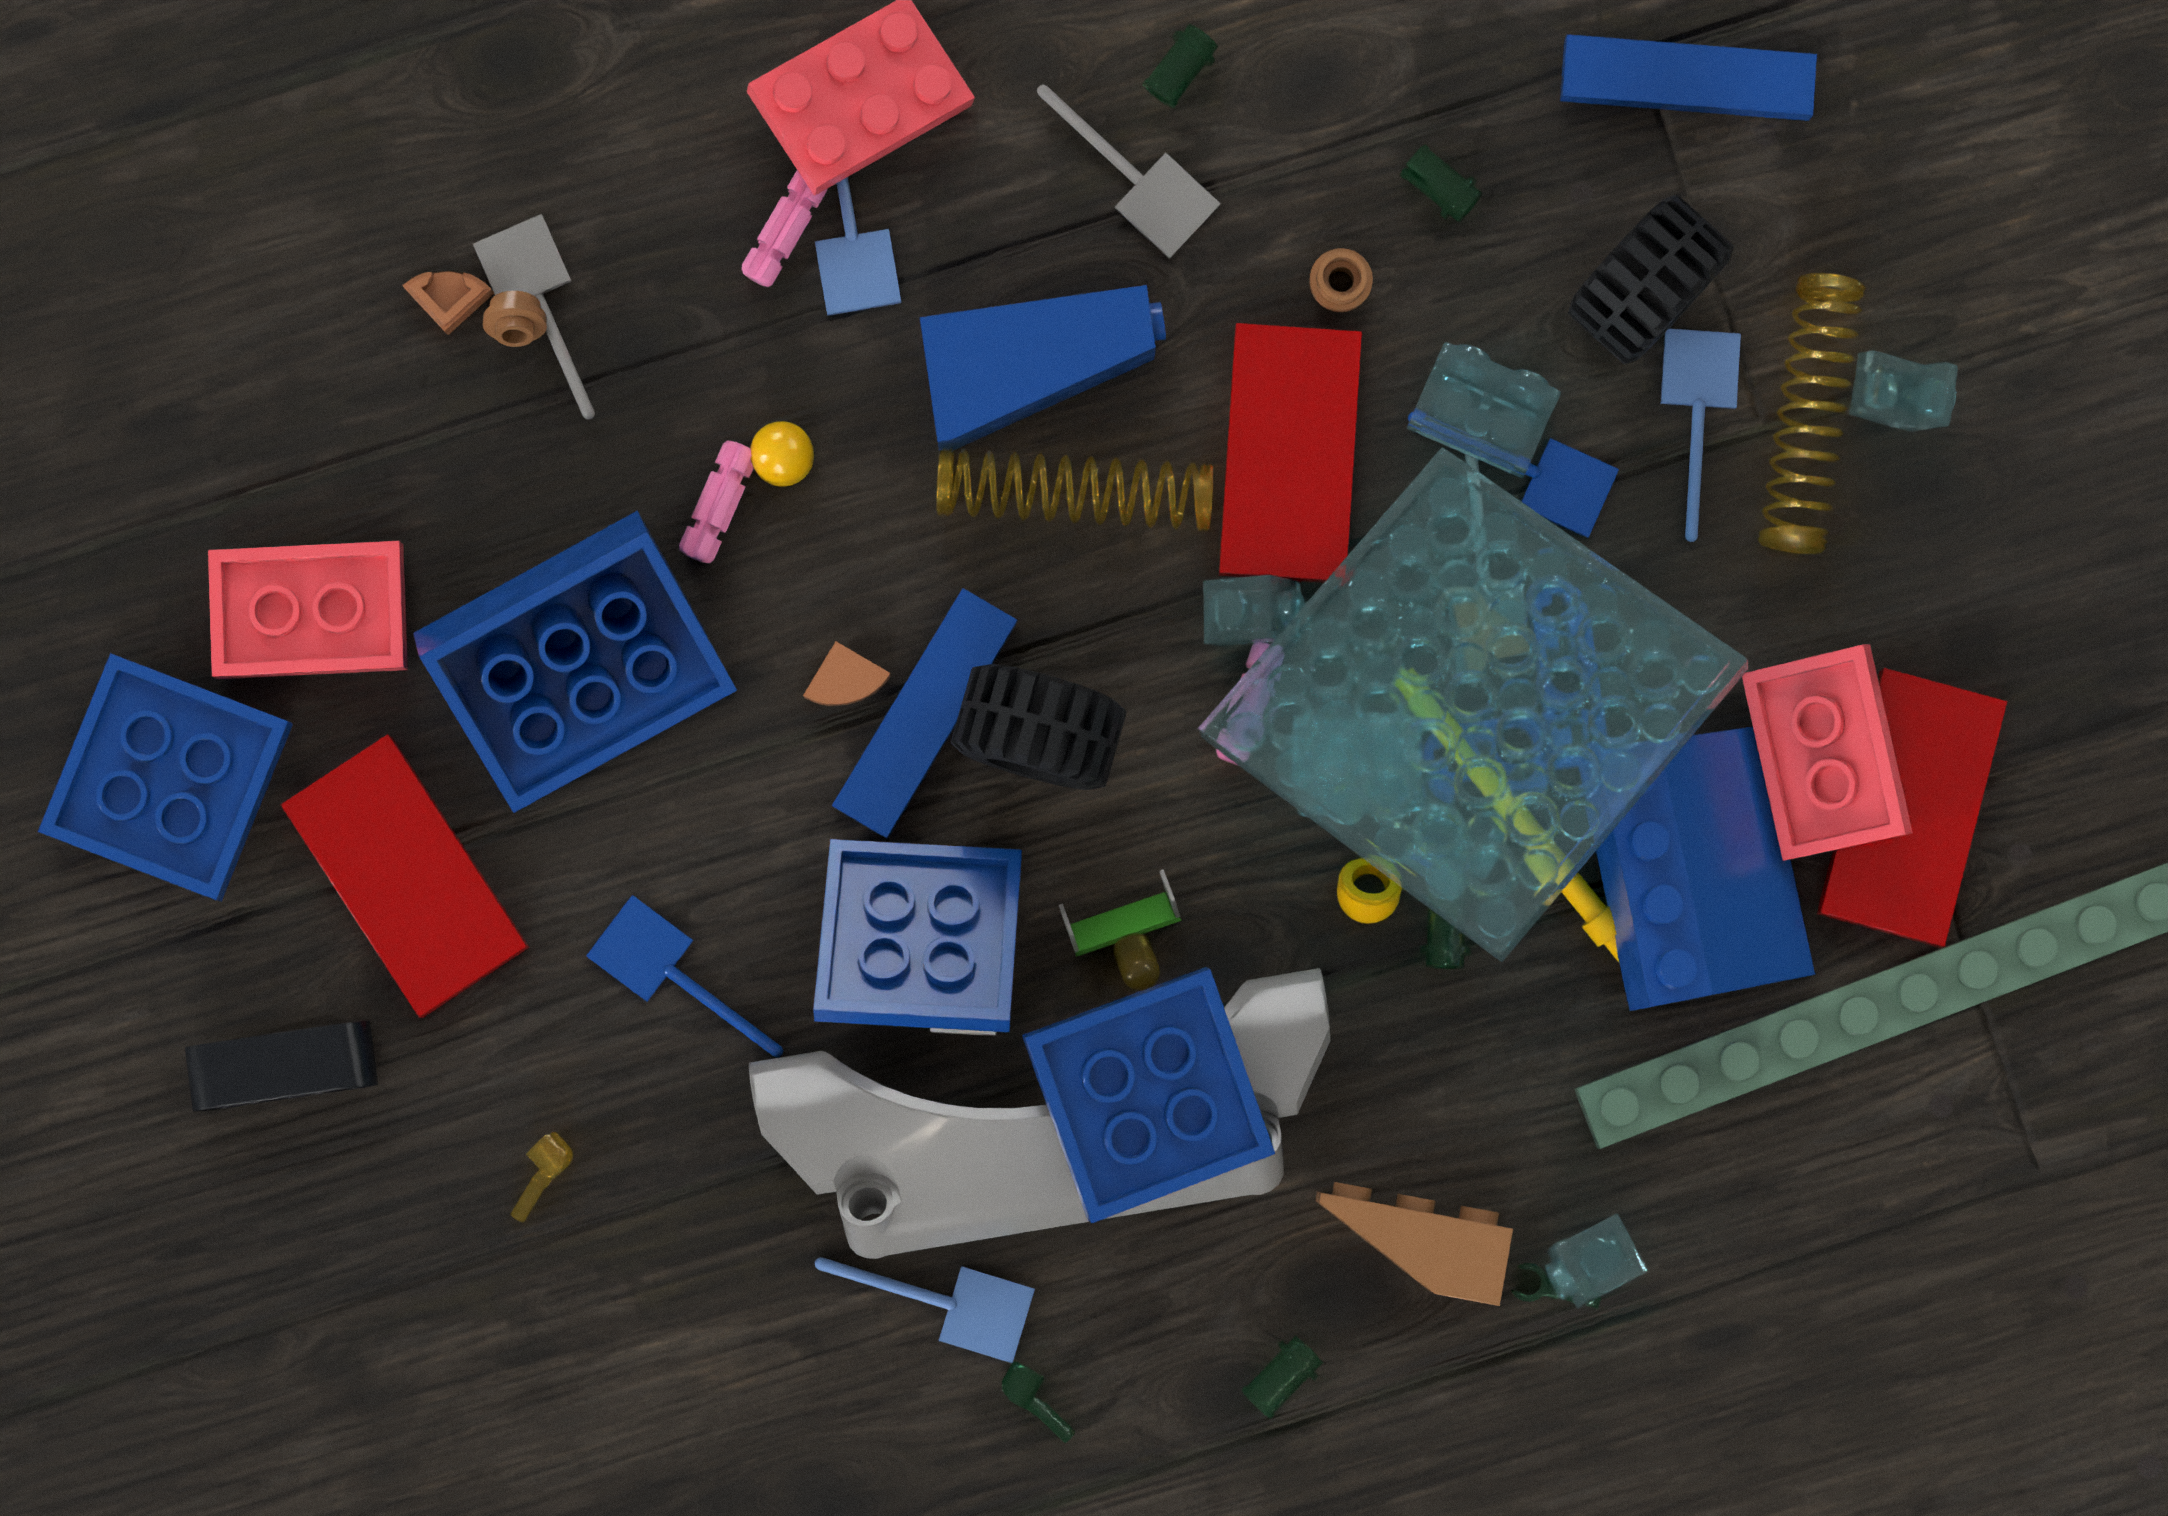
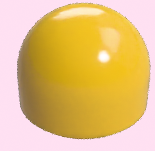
M776 421L769 423L755 434L751 442L752 456L750 459L752 466L758 476L771 485L781 487L794 485L804 479L812 468L814 450L811 440L802 428L791 422Z
M1376 858L1355 859L1347 863L1339 874L1337 885L1338 902L1345 914L1357 922L1372 924L1383 921L1398 906L1402 890V879L1399 872L1383 860ZM1373 874L1381 879L1386 890L1374 894L1366 893L1359 890L1354 885V881L1361 875Z

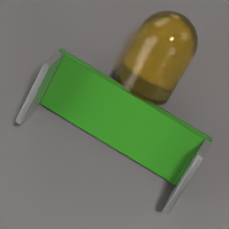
M1163 869L1160 870V875L1166 892L1072 924L1069 923L1063 904L1059 905L1076 957L1115 944L1113 954L1123 981L1128 987L1137 991L1153 987L1158 981L1160 974L1159 965L1150 941L1143 934L1181 921L1175 898Z

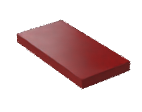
M1236 323L1219 576L1332 584L1346 583L1361 331Z
M1883 668L1879 671L1878 681L1913 833L1833 850L1817 914L1941 948L1945 947L2007 701Z
M389 734L280 804L419 1018H423L529 948V945L395 740Z

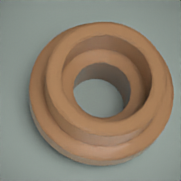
M1344 248L1329 250L1322 254L1315 261L1309 278L1311 293L1315 300L1324 308L1334 312H1347L1362 305L1368 298L1373 284L1372 271L1365 258L1353 250ZM1335 272H1344L1350 276L1352 287L1347 291H1336L1331 287L1329 277Z
M505 291L491 299L490 306L483 314V328L489 336L501 344L510 347H521L530 344L545 333L547 329V316L541 309L540 301L534 295L523 291Z

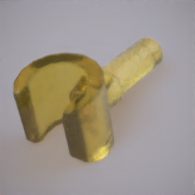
M556 1132L545 1135L526 1154L540 1170L531 1178V1181L510 1214L520 1222L526 1220L544 1188H547L551 1180L564 1171L573 1160L572 1149Z

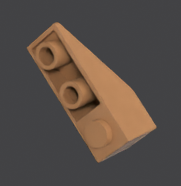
M1334 1182L1332 1194L1317 1192L1316 1202L1430 1292L1437 1295L1500 1306L1513 1229L1497 1225L1498 1212L1461 1206L1459 1218L1434 1214L1436 1202L1434 1200L1397 1194L1396 1205L1391 1206L1370 1202L1372 1193L1370 1188Z

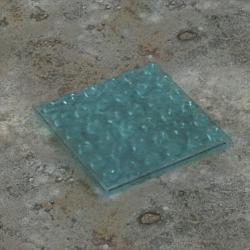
M1442 447L1198 729L1204 740L1499 961L1503 962L1748 670V659Z

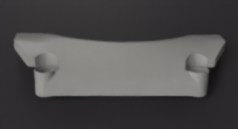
M1320 968L1247 980L1240 986L1224 1008L1275 1154L1108 1218L1246 1195H1261L1272 1191L1280 1184L1284 1176V1159L1278 1118L1298 1114L1331 1041L1328 1004ZM824 1051L749 1063L752 1097L762 1136L816 1194L836 1192L838 1208L849 1247L859 1256L878 1259L892 1254L1089 1222L1047 1105L1021 1108H973L929 1101L880 1085L852 1070ZM871 1214H881L878 1218L870 1221L861 1220Z

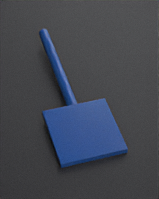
M1411 412L1408 415V421L1411 424L1467 449L1472 448L1482 456L1531 477L1532 479L1519 508L1589 538L1619 471L1618 468L1551 438L1547 443L1538 466L1418 412Z
M632 895L586 955V957L647 1002L664 979L668 977L772 1056H782V1046L675 967L694 940Z

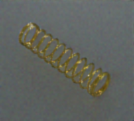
M1809 273L1800 276L1796 280L1798 282L1795 286L1797 295L1809 304L1797 307L1791 314L1794 320L1804 328L1790 334L1788 341L1792 347L1802 353L1790 356L1785 360L1784 365L1789 372L1799 378L1790 379L1781 385L1780 389L1783 394L1795 402L1780 407L1776 412L1781 421L1792 427L1779 430L1773 435L1776 444L1789 452L1777 454L1769 460L1771 467L1786 477L1773 479L1766 484L1765 488L1769 494L1782 502L1769 504L1761 511L1767 520L1779 526L1763 528L1758 532L1760 537L1757 539L1763 546L1792 553H1822L1827 549L1825 544L1828 543L1823 536H1826L1829 532L1824 528L1799 526L1782 521L1768 514V511L1783 507H1804L1820 511H1830L1833 507L1827 503L1794 499L1776 492L1771 487L1775 484L1787 482H1806L1822 486H1834L1837 483L1831 478L1803 476L1779 467L1775 462L1791 457H1808L1832 462L1838 461L1841 458L1834 453L1806 451L1793 447L1781 441L1779 437L1784 434L1810 432L1831 437H1840L1844 433L1837 428L1808 426L1798 423L1784 416L1783 412L1788 409L1804 407L1832 412H1845L1848 408L1840 403L1806 400L1793 395L1786 388L1793 384L1811 382L1847 388L1851 385V382L1847 379L1808 375L1796 370L1790 363L1804 358H1819L1840 363H1851L1856 360L1850 354L1810 350L1796 343L1794 338L1809 333H1821L1839 338H1856L1859 336L1857 331L1848 328L1815 326L1799 318L1798 313L1803 310L1822 308L1839 313L1858 314L1863 311L1860 306L1842 302L1858 301L1865 296L1864 291L1866 290L1862 282L1856 279L1826 273ZM1814 285H1819V286H1831V287L1843 288V289H1846V290L1829 289V288H1823V287H1818V286H1814ZM1815 299L1826 300V301H1834V302H1820V301H1817V300H1815Z
M943 447L940 450L936 503L939 516L944 514L947 517L954 511L964 469L967 510L972 518H974L979 513L989 468L993 514L998 520L1004 515L1013 471H1015L1017 508L1020 518L1025 521L1029 517L1040 468L1042 505L1045 519L1050 523L1055 517L1065 471L1069 517L1076 524L1082 513L1091 469L1095 521L1099 526L1105 521L1116 471L1120 520L1123 526L1126 527L1131 521L1142 471L1145 519L1147 526L1151 529L1157 520L1167 472L1172 527L1177 530L1181 525L1191 474H1193L1197 530L1199 532L1201 530L1207 532L1210 529L1213 492V465L1211 463L1208 465L1205 463L1201 464L1200 475L1194 462L1187 467L1178 512L1176 513L1173 468L1167 460L1161 467L1151 514L1146 462L1141 459L1136 465L1127 511H1125L1122 465L1116 457L1109 469L1100 513L1095 459L1090 456L1086 460L1075 511L1070 458L1065 454L1060 461L1053 500L1049 511L1046 463L1043 454L1040 452L1035 458L1024 510L1021 467L1018 453L1014 451L1010 456L1000 508H998L994 454L991 450H988L984 457L978 493L973 508L968 451L964 448L959 454L953 485V449L951 447L948 449Z

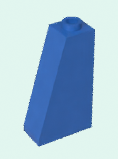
M1147 285L920 317L939 452H949L1154 360L1156 351L1155 341L1166 340L1161 302L1149 303Z

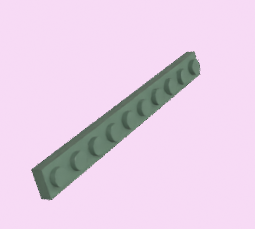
M2168 862L1574 1088L1597 1149L1620 1142L2168 932Z

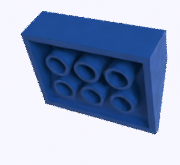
M638 510L413 633L421 661L513 813L737 691Z
M1753 727L1663 739L1595 752L1578 760L1607 906L1610 907L1615 925L1617 954L1629 1011L1815 975L1791 860H1782Z

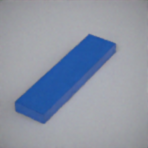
M1567 34L1564 40L1560 101L1809 121L1813 116L1817 54Z
M962 588L832 804L833 808L888 840L955 728L972 667L994 663L1017 625V619Z

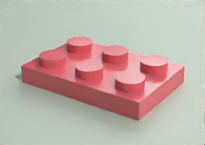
M896 0L753 80L748 83L747 88L748 95L814 196L972 106L975 96L912 0Z
M400 541L208 550L212 677L216 679L408 670L404 546Z
M1862 644L1741 674L1783 861L1913 833L1870 644Z

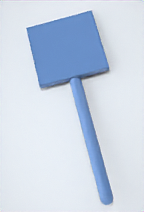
M847 177L836 183L845 236L815 241L827 316L902 303L889 229L858 234L849 179Z
M1668 329L1664 333L1660 404L1693 406L1685 538L1689 542H1694L1698 538L1705 407L1737 408L1740 333Z
M819 1257L815 1261V1267L818 1270L948 1309L939 1341L1013 1363L1035 1291L1034 1288L961 1266L953 1295L949 1297L823 1257Z

